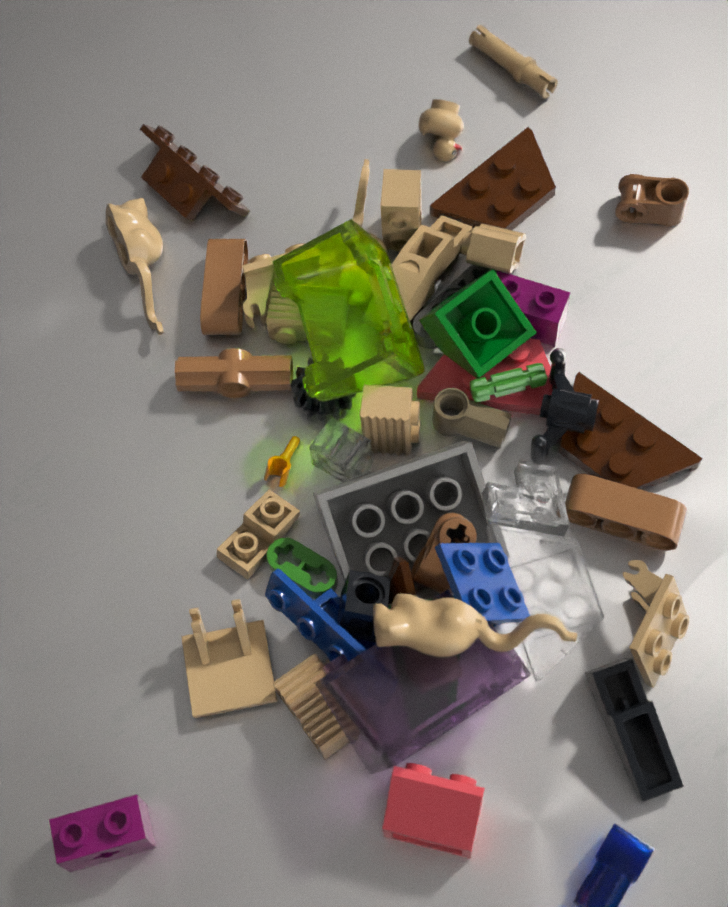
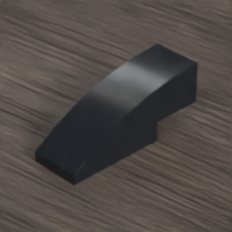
M623 658L585 672L605 726L640 801L644 802L684 787L653 701H649L646 697L633 659Z

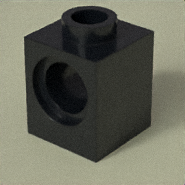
M349 570L340 594L337 623L353 638L376 643L373 606L380 603L388 608L391 578L378 576L370 572Z

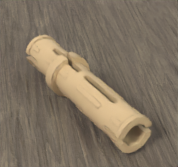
M483 25L476 27L481 34H478L475 30L472 31L469 37V44L510 72L517 83H525L544 99L550 96L546 89L551 93L555 91L558 80L539 68L536 60L532 57H524L488 31Z

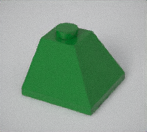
M493 269L448 297L419 319L439 350L476 379L488 372L537 333Z

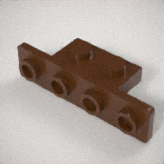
M146 124L141 126L139 130L160 148L141 178L184 218L194 221L211 195L230 211L247 217L250 210L241 203L244 197L230 186L226 185L224 188L218 183L221 177L205 165L200 167L195 162L198 158L197 155L183 145L178 147L173 143L176 137L160 125L156 129Z

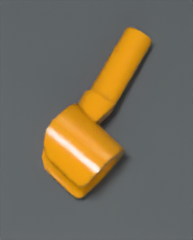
M292 436L280 456L269 458L264 475L265 481H267L270 475H278L281 477L279 487L286 485L291 468L290 460L300 443L299 437Z

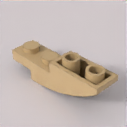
M442 215L430 228L421 225L399 252L379 284L363 317V325L395 338L435 293V280L461 252L466 232H471L473 227Z

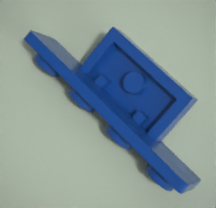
M279 568L273 571L265 591V596L271 606L276 611L282 612L297 626L304 638L315 643L328 656V659L336 668L342 669L357 683L365 696L372 698L381 707L388 704L398 685V680L377 661L378 658L386 653L388 647H378L377 643L355 639L337 623L340 596L331 588L313 601Z

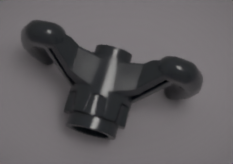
M556 348L550 354V361L552 363L549 382L552 385L553 391L552 395L544 394L540 410V418L547 419V429L543 435L534 436L531 442L530 457L532 463L537 466L545 463L549 449L567 431L584 434L585 430L593 432L599 400L591 399V394L574 391L565 376L567 356L562 348Z

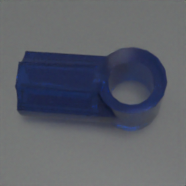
M614 823L594 857L597 861L579 888L573 904L577 907H618L630 884H635L655 848Z

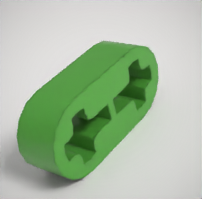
M291 538L277 539L269 546L267 561L271 571L273 572L279 568L309 597L316 599L330 588L334 592L336 591L338 575L335 566L329 560ZM292 551L293 559L299 566L297 567L288 561L284 562L281 566L277 555L279 553L287 555ZM309 570L315 575H320L324 571L326 572L328 582L326 584L319 582L316 586H313L312 577L306 571Z

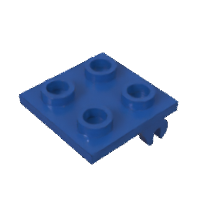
M439 543L435 547L454 598L468 604L484 616L488 626L493 624V627H497L503 623L522 622L530 616L524 602V596L517 585L509 566L508 558L500 543Z

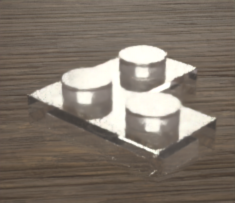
M519 460L514 470L517 487L487 482L482 491V499L488 524L564 537L570 527L557 467Z

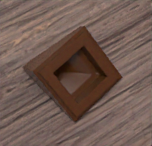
M401 557L394 558L388 578H391L388 604L393 603L397 594L416 596L409 563Z

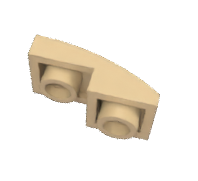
M269 489L243 514V524L217 548V558L248 580L267 559L269 546L275 540L286 536L299 517L300 510Z

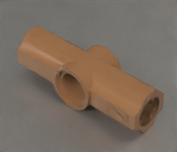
M232 348L223 350L219 356L178 357L177 361H175L176 388L178 392L217 391L220 395L228 398H243L248 396L251 391L291 390V382L294 380L292 355L252 356L251 353L245 350Z

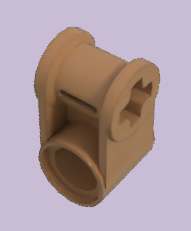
M629 174L620 179L618 188L621 198L615 208V215L619 220L626 223L675 226L684 219L689 197V187L681 179L674 177H649L639 174ZM634 185L637 186L636 191L633 190ZM631 207H634L633 213L630 212Z
M454 512L446 513L439 517L425 546L421 549L411 570L412 580L445 596H450L452 591L435 547L439 543H475L477 535L473 524L462 515ZM459 526L463 536L461 539L454 537L451 540L446 535L449 528L456 529Z

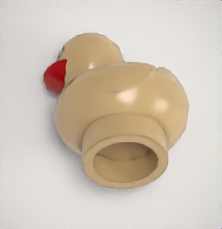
M433 99L431 108L425 110L419 118V130L423 136L427 133L441 136V138L435 141L433 152L437 159L449 161L455 157L458 151L462 150V147L454 141L464 130V124L458 115L460 105L446 100Z

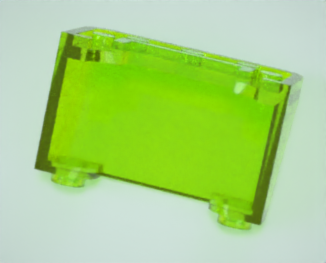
M350 219L273 261L277 275L274 278L276 289L282 297H288L297 304L314 363L305 367V376L302 379L307 393L312 398L325 402L363 392L364 384L388 386L408 381L425 372L424 363L389 257L382 245L354 220Z

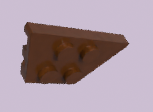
M527 127L430 204V214L436 218H439L441 214L460 219L461 223L470 225L473 228L480 226V224H487L513 230L555 196L556 190L555 183L533 131Z
M579 372L575 376L574 391L591 394V399L599 400L593 432L585 430L584 434L567 431L561 439L559 453L589 475L642 489L646 486H656L668 481L669 476L687 469L693 471L700 466L702 457Z

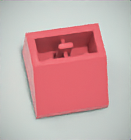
M406 763L405 768L394 766L382 828L384 837L471 859L482 809L484 788L476 786L477 781L465 775L450 774L449 779L431 775L432 769L420 764Z

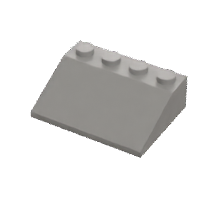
M461 441L313 492L344 582L349 570L370 572L388 578L393 560L397 557H401L409 563L411 572L414 562L421 549L425 546L435 522L442 515L452 512L462 515L473 524L477 535L475 543H500L507 558H510L472 442ZM458 526L456 529L449 528L446 535L451 540L454 537L461 539L463 532ZM413 581L415 591L427 588Z

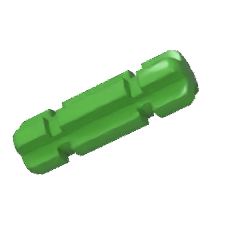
M543 364L527 365V370L523 371L520 367L490 375L491 379L486 380L485 377L471 380V396L474 402L490 400V395H494L497 398L524 391L528 385L531 388L543 386L547 381V374Z

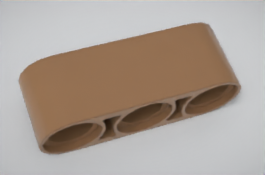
M246 239L208 240L200 311V324L203 335H241L243 304L246 294L242 265L248 264V244Z
M576 474L572 477L561 514L564 519L573 524L652 548L670 551L675 550L678 546L687 508L684 504L672 498L593 475Z

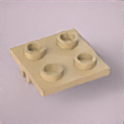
M305 243L296 244L288 247L283 254L273 257L270 254H261L251 258L248 261L249 264L242 265L247 290V299L243 304L246 324L250 328H255L254 315L260 317L263 326L266 325L272 284H281L318 273V248L316 244L308 247Z
M632 560L628 562L629 568L639 573L633 575L623 572V577L626 583L631 585L637 592H632L631 596L634 602L640 605L646 614L629 649L645 684L654 688L659 676H664L669 670L672 661L671 651L677 638L682 639L685 636L689 626V615H687L674 576L665 574L662 579L650 572L643 561Z
M240 599L231 601L236 627L206 632L199 608L189 609V614L192 618L191 627L194 634L181 637L192 716L194 719L278 702L273 685L274 677L264 620L247 623Z

